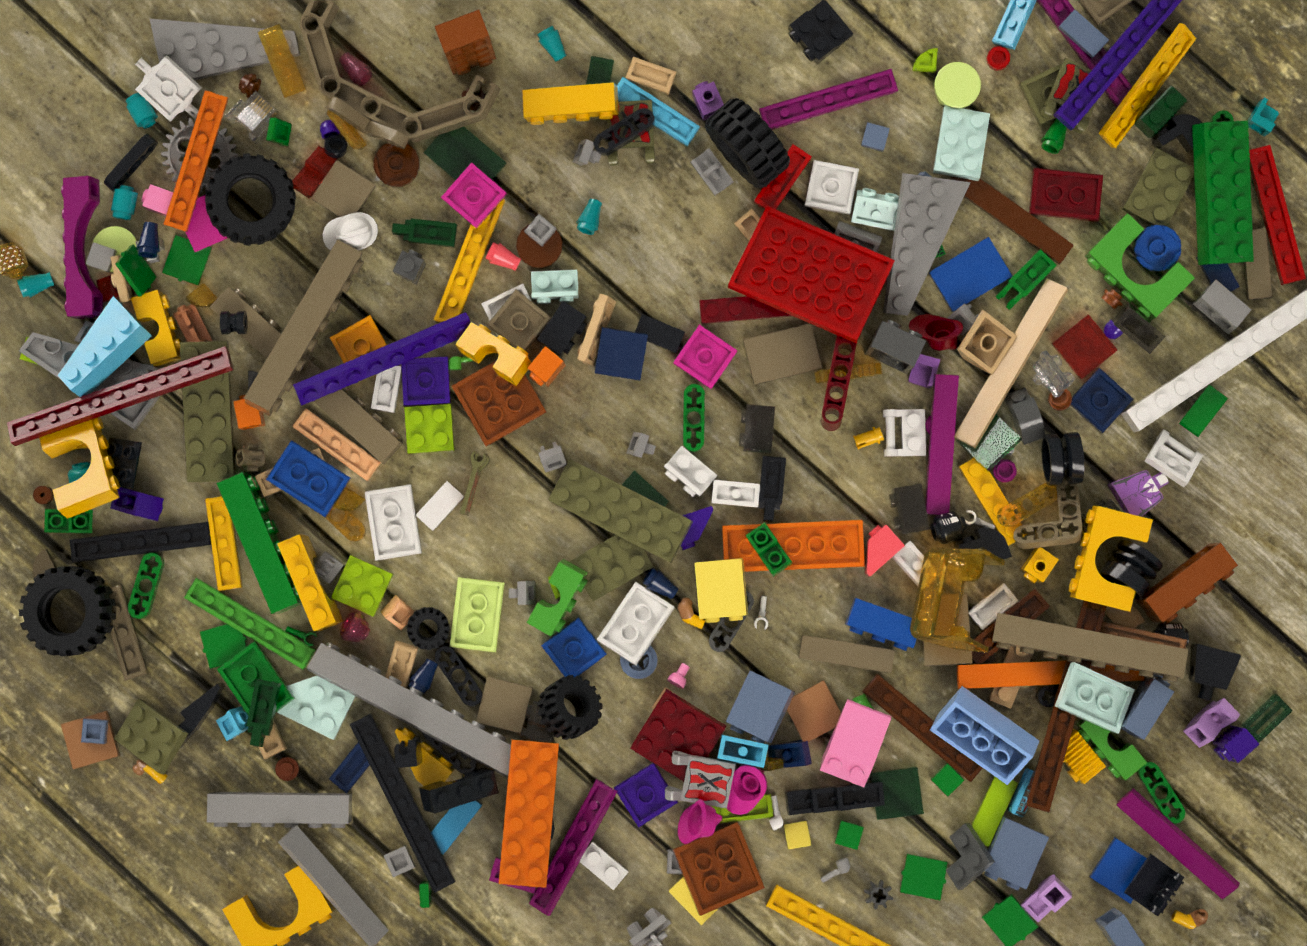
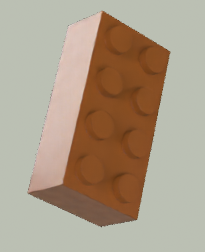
M480 10L434 26L453 75L467 74L471 71V68L488 66L493 63L492 60L496 59Z
M1210 543L1151 587L1142 600L1136 601L1152 622L1169 623L1178 616L1176 612L1181 608L1187 609L1197 602L1195 598L1202 593L1205 595L1216 587L1214 585L1215 582L1220 579L1224 581L1233 575V569L1238 565L1221 543Z

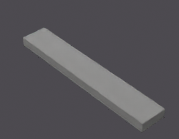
M296 825L278 841L282 848L367 945L375 946L389 930L302 830Z

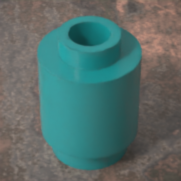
M135 93L126 99V108L137 127L146 129L156 123L155 120L158 115L152 105L142 95Z
M120 185V189L114 190L111 211H113L112 217L131 220V216L135 213L138 193L134 192L133 187Z

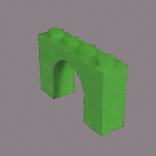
M1127 213L1085 257L1088 259L1087 263L1091 268L1096 271L1099 270L1105 275L1103 278L1110 286H1116L1121 291L1120 295L1128 303L1132 302L1138 307L1137 312L1143 318L1153 320L1195 277L1177 262L1154 284L1140 285L1130 280L1122 267L1123 253L1144 228Z

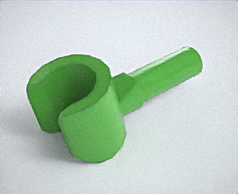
M454 356L449 360V370H461V363L473 360L465 356Z

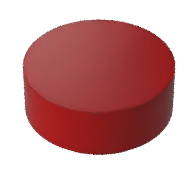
M1002 46L993 47L987 54V65L995 71L1005 69L1010 62L1009 51Z

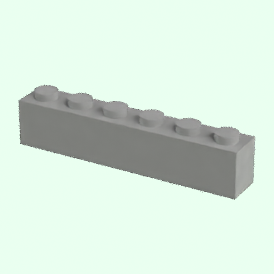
M211 792L207 794V823H214V827H227L228 823H237V827H251L252 823H261V827H275V823H284V827L293 828L296 825L298 826V823H307L309 828H321L322 824H331V828H345V824L352 822V793Z

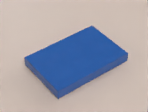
M989 237L928 273L951 312L956 311L964 303L965 305L1013 277Z
M292 440L266 478L267 481L324 517H327L351 477Z

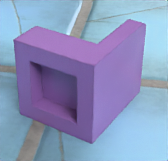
M920 354L914 368L911 369L908 382L930 389L933 386L934 374L937 373L940 359Z

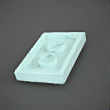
M944 106L933 173L979 181L990 113Z
M1071 662L1055 707L1108 731L1119 734L1135 689L1078 663Z

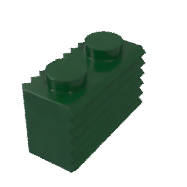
M1170 86L1134 124L1148 138H1152L1187 103V99L1173 86Z

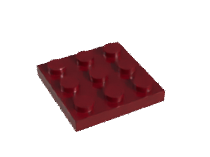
M666 689L630 749L684 782L687 765L673 764V751L707 758L726 729V725Z

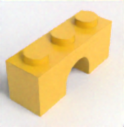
M154 290L140 297H132L131 301L137 320L142 323L155 320L159 326L157 336L144 343L150 364L157 367L181 359V340L179 338L176 339L174 330H177V326L173 316H169L167 308H170V302L167 295H163L159 290Z
M471 322L455 344L461 354L478 364L486 355L491 353L498 354L499 356L493 365V369L498 376L515 386L518 385L531 364L527 351L519 346L516 348L509 345L510 342L501 335L495 337L482 324L477 326Z

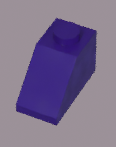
M122 487L117 489L120 498L112 501L110 509L158 521L159 515L163 510L164 498Z
M712 506L683 515L692 520L693 523L681 544L682 551L696 546L695 541L699 540L713 512Z

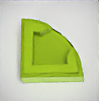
M938 48L928 49L916 59L912 71L935 73Z

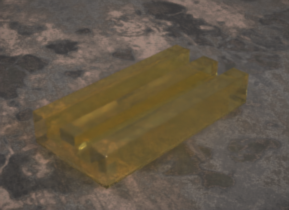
M330 110L327 111V115L352 149L362 150L367 146L353 126Z

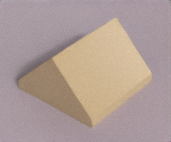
M982 310L957 350L962 359L992 375L1017 335L986 311Z

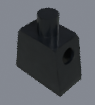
M1192 643L1189 681L1200 684L1197 698L1212 701L1214 688L1226 690L1241 655Z

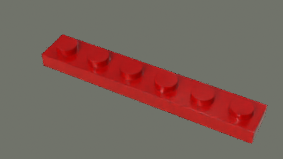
M1271 145L1249 150L1250 171L1280 283L1285 285L1304 280L1306 276Z

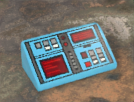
M1028 768L1024 770L1009 804V812L1020 817L1025 816L1028 806H1025L1035 771Z

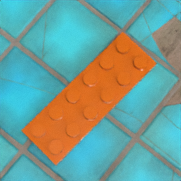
M863 520L766 524L792 561V564L784 570L865 567ZM761 524L722 526L724 560L743 558L745 572L769 571L745 536Z
M511 741L499 884L542 888L547 886L559 744Z

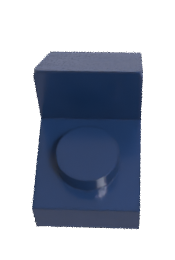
M796 740L768 746L771 769L812 764L808 741Z

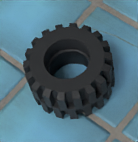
M568 675L546 687L540 694L541 700L537 703L540 710L537 712L538 716L542 717L540 722L542 725L545 724L547 726L546 730L549 733L554 732L555 737L559 738L562 736L563 740L575 739L598 724V719L602 716L599 710L603 709L602 703H599L601 699L600 694H596L595 690L597 689L595 686L591 687L589 685L590 681L587 679L583 681L582 677L578 675L576 677ZM564 698L569 700L574 706L576 717L567 711Z

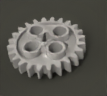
M189 118V125L187 126L180 121V130L172 127L175 133L174 136L166 135L170 143L162 144L163 147L168 149V151L161 153L163 157L168 158L162 164L163 166H170L166 171L167 175L175 174L172 178L173 182H177L183 161H180V158L184 157L186 153L179 150L180 144L184 141L189 142L195 124L191 118ZM226 128L218 132L213 150L220 149V152L212 153L210 160L212 158L219 159L220 164L229 161L233 156L238 157V154L232 153L237 148L236 144H229L234 139L233 136L225 137L228 132ZM207 167L200 193L203 187H207L213 171L215 172L218 168L211 169Z

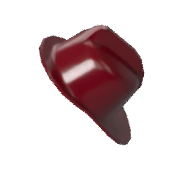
M930 314L916 316L910 320L908 325L909 330L921 334L922 338L926 339L928 345L937 351L955 350L958 346V336L964 328L963 324L958 320Z

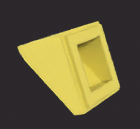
M807 821L783 824L788 849L811 846Z

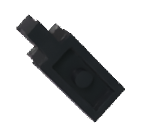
M762 456L759 508L764 509L763 521L773 522L774 510H780L782 505L786 458Z

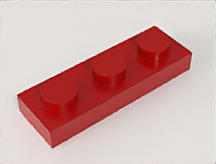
M794 144L788 150V156L790 157L789 167L765 188H762L754 200V203L764 210L766 206L777 210L812 158V156Z

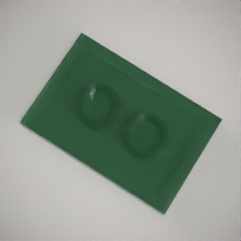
M465 127L438 135L423 152L455 181L471 162L491 180L506 165L503 159Z

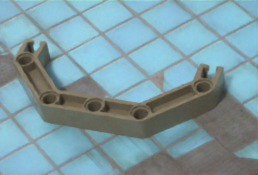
M325 0L309 1L300 19V29L321 93L329 100L331 97H335L345 102L369 120L403 133L412 142H419L482 121L488 115L501 89L498 85L491 82L489 85L491 87L485 98L481 99L478 94L486 81L479 75H476L466 96L414 114L344 80L329 32L339 7L334 2L328 0L326 10L319 17L317 16L318 10ZM317 21L318 27L310 31V24ZM337 83V89L334 92H328L330 84ZM377 103V110L374 113H369V106ZM480 103V110L476 113H471L470 108L472 104ZM412 124H418L417 132L410 134L409 127Z

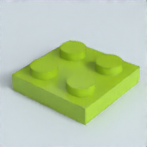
M451 404L404 407L408 454L455 451Z
M350 555L331 598L375 617L394 574Z

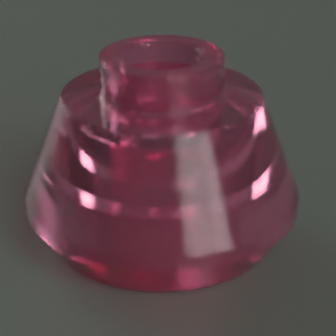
M358 611L350 613L340 629L342 639L352 642L365 640L370 632L369 622Z

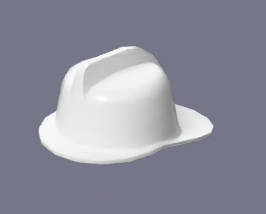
M362 212L341 216L329 221L324 227L323 241L329 250L332 249L337 239L357 250H361L372 245L376 240L378 234L377 224L370 215Z

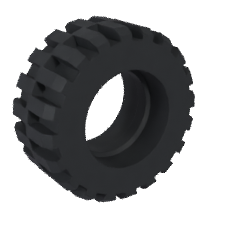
M739 98L730 99L707 119L705 128L717 149L731 166L747 182L753 184L754 187L765 188L789 167L790 157L782 142L760 115L748 104H745L743 100H739Z
M250 153L240 157L233 156L229 161L222 162L215 172L213 171L206 187V211L210 222L223 237L226 236L234 243L239 242L251 246V244L261 245L269 240H274L287 228L295 210L296 194L291 178L289 179L283 167L280 168L276 161L265 159L263 155L250 156ZM247 178L257 179L266 184L273 198L270 212L261 220L253 222L244 221L235 216L228 204V195L233 185Z
M74 566L50 568L45 570L44 574H38L34 577L35 582L29 583L25 588V591L28 593L27 596H21L20 603H23L24 606L23 609H19V616H23L24 622L20 624L22 630H28L29 632L26 635L27 639L30 642L35 641V647L39 650H46L47 654L80 655L94 650L97 644H102L107 639L105 634L111 633L113 626L110 625V622L116 619V613H112V606H116L115 599H110L111 588L104 586L105 580L101 576H95V572ZM64 589L75 590L82 597L85 604V619L80 628L73 633L61 632L51 619L50 608L52 601Z

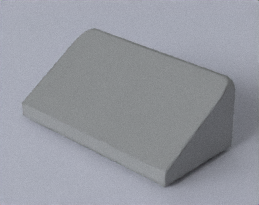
M839 221L834 233L874 252L878 251L882 237L841 221Z

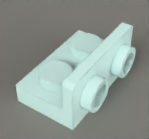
M869 188L857 190L851 222L894 231L899 196L894 193L877 194L875 190Z
M577 270L531 272L532 300H537V304H549L551 300L560 299V303L563 301L572 303L574 299L579 298Z

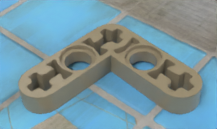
M331 97L326 106L328 110L370 137L401 149H405L409 141V137L403 133L369 120L351 106L335 97Z
M1063 480L1057 486L1060 521L1021 525L1015 529L1013 536L1019 548L1031 549L1074 544L1082 539L1083 526L1077 484H1069L1066 480ZM1066 488H1070L1071 490V499L1068 500L1066 498L1065 493ZM1068 507H1074L1077 510L1071 516L1065 515L1063 512ZM1071 528L1075 530L1073 535L1069 533ZM1058 529H1061V530H1062V536H1061V537H1059V531H1058ZM1046 530L1055 532L1052 538L1046 539L1042 537V533ZM1034 532H1037L1038 539H1035ZM1022 534H1027V540H1022Z

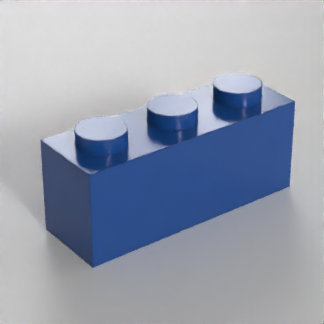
M854 598L845 625L850 626L849 631L860 635L863 634V631L872 634L871 639L882 643L887 639L894 642L893 647L907 651L908 647L914 649L923 622Z

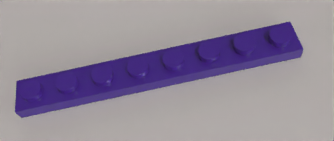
M1151 0L1060 106L1054 116L1071 131L1182 0Z
M466 312L293 384L301 406L313 402L330 393H334L454 342L471 323L470 318Z

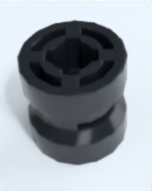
M221 311L220 330L222 335H230L231 332H237L238 334L247 333L248 320L246 311H238L237 313Z

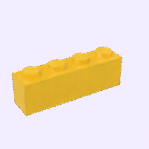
M614 82L522 90L523 117L532 125L544 124V121L553 120L554 123H565L567 119L576 118V121H589L590 117H599V119L607 120L612 119L613 115H619L618 87Z

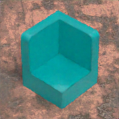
M1265 97L1258 102L1248 119V127L1264 137L1272 131L1275 126L1274 121L1279 115L1278 111L1266 105L1268 99Z

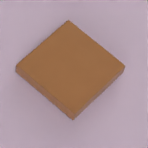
M824 680L794 695L787 709L802 741L808 742L834 729L841 715Z
M108 711L61 724L73 769L120 756ZM84 718L109 720L106 744L81 742Z

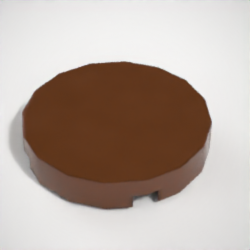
M388 143L383 144L373 160L377 177L385 185L391 187H404L410 184L417 177L420 169V159L415 149L409 144L406 145L405 149Z
M528 224L517 237L516 248L519 257L532 268L543 269L550 267L558 260L562 253L563 243L559 232L556 230L544 246L541 247L524 233V230L530 225Z

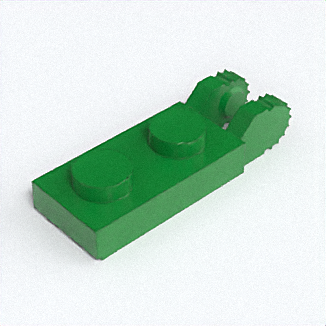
M1040 249L1007 282L1008 284L995 297L1000 300L1013 288L1018 295L1007 303L1006 308L1010 310L1021 298L1024 299L1057 265Z

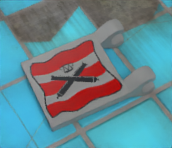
M673 751L672 763L675 765H687L682 790L667 786L665 788V799L692 803L702 799L706 805L727 808L736 763Z

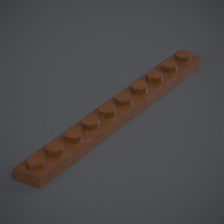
M1083 600L1075 628L1100 632L1107 606ZM1067 659L1025 806L1047 813L1050 812L1076 719L1075 715L1055 707L1071 663ZM1082 660L1080 665L1090 669L1091 662Z

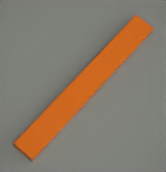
M1066 660L956 665L958 689L961 686L968 689L1060 684ZM1090 665L1091 670L1117 682L1144 681V676L1138 675L1139 671L1129 669V673L1115 671V666L1105 665V668H1098Z

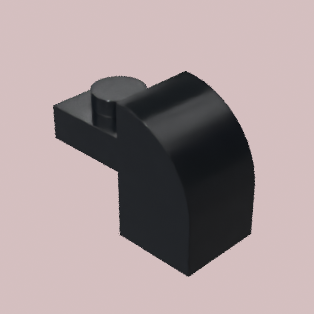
M1189 114L1174 116L1167 122L1169 127L1167 126L1156 134L1158 138L1153 141V144L1156 148L1160 149L1177 138L1185 151L1189 152L1193 149L1192 125L1203 122Z
M991 528L974 529L977 539H974L972 535L961 539V544L956 546L958 555L981 548L986 565L1012 557L1004 536Z

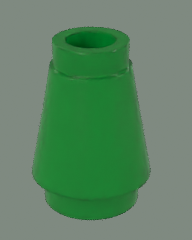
M1055 118V121L1041 140L1042 149L1051 154H1058L1063 149L1067 127L1057 118Z

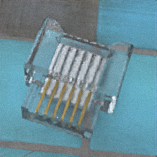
M255 91L246 102L239 99L225 117L231 123L242 125L249 132V138L257 145L268 132L270 118H274L279 112Z

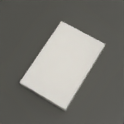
M411 484L366 491L365 499L375 561L421 554L422 549Z
M635 582L597 638V641L637 666L675 609V606Z

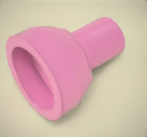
M681 663L678 671L669 675L667 681L678 688L684 689L686 685L684 677L690 667Z

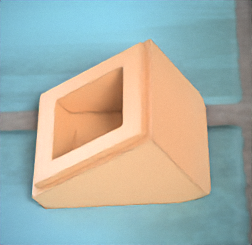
M397 595L381 610L382 615L401 631L407 625L410 616L415 612Z

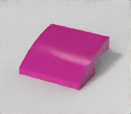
M205 195L198 197L188 232H186L194 252L227 239L210 222L206 211Z

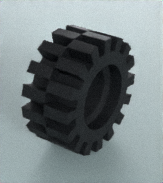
M423 607L416 610L410 616L407 623L409 639L422 650L439 648L449 636L450 627L446 616L440 610L433 607ZM427 619L433 620L437 624L436 634L429 638L422 636L419 632V625Z

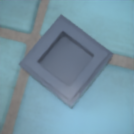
M867 122L861 146L883 152L890 128Z
M84 718L81 742L106 744L109 720Z

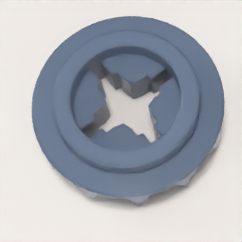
M649 646L644 656L648 654L643 660L645 669H642L638 664L637 666L634 664L630 666L631 662L620 656V664L623 671L635 679H642L651 675L657 666V654L653 647Z

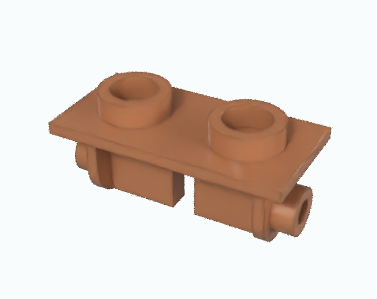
M194 303L187 307L182 305L177 308L178 311L173 313L187 342L213 341Z

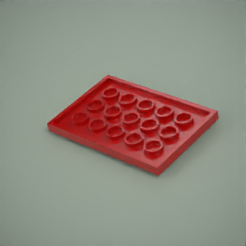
M766 206L728 283V288L857 344L895 260Z

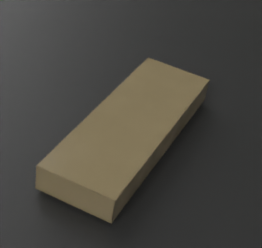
M1266 228L1252 229L1254 262H1244L1247 300L1272 298Z

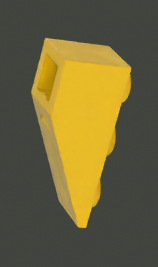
M399 727L395 730L399 742L405 741V747L408 746V740H412L416 736L406 727L403 729ZM423 741L421 743L422 763L411 767L416 780L423 786L438 781L446 782L454 772V769L451 768L453 764L443 756L438 758L432 753L434 749Z

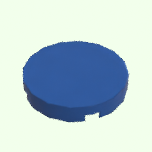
M1165 225L1146 227L1135 240V257L1143 267L1151 271L1169 269L1177 262L1181 255L1180 237L1174 230Z

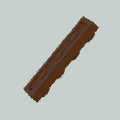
M1033 589L1004 614L1035 620L1050 606L1039 592ZM996 620L971 640L972 661L975 664H982L1000 649L996 647L997 643H992Z

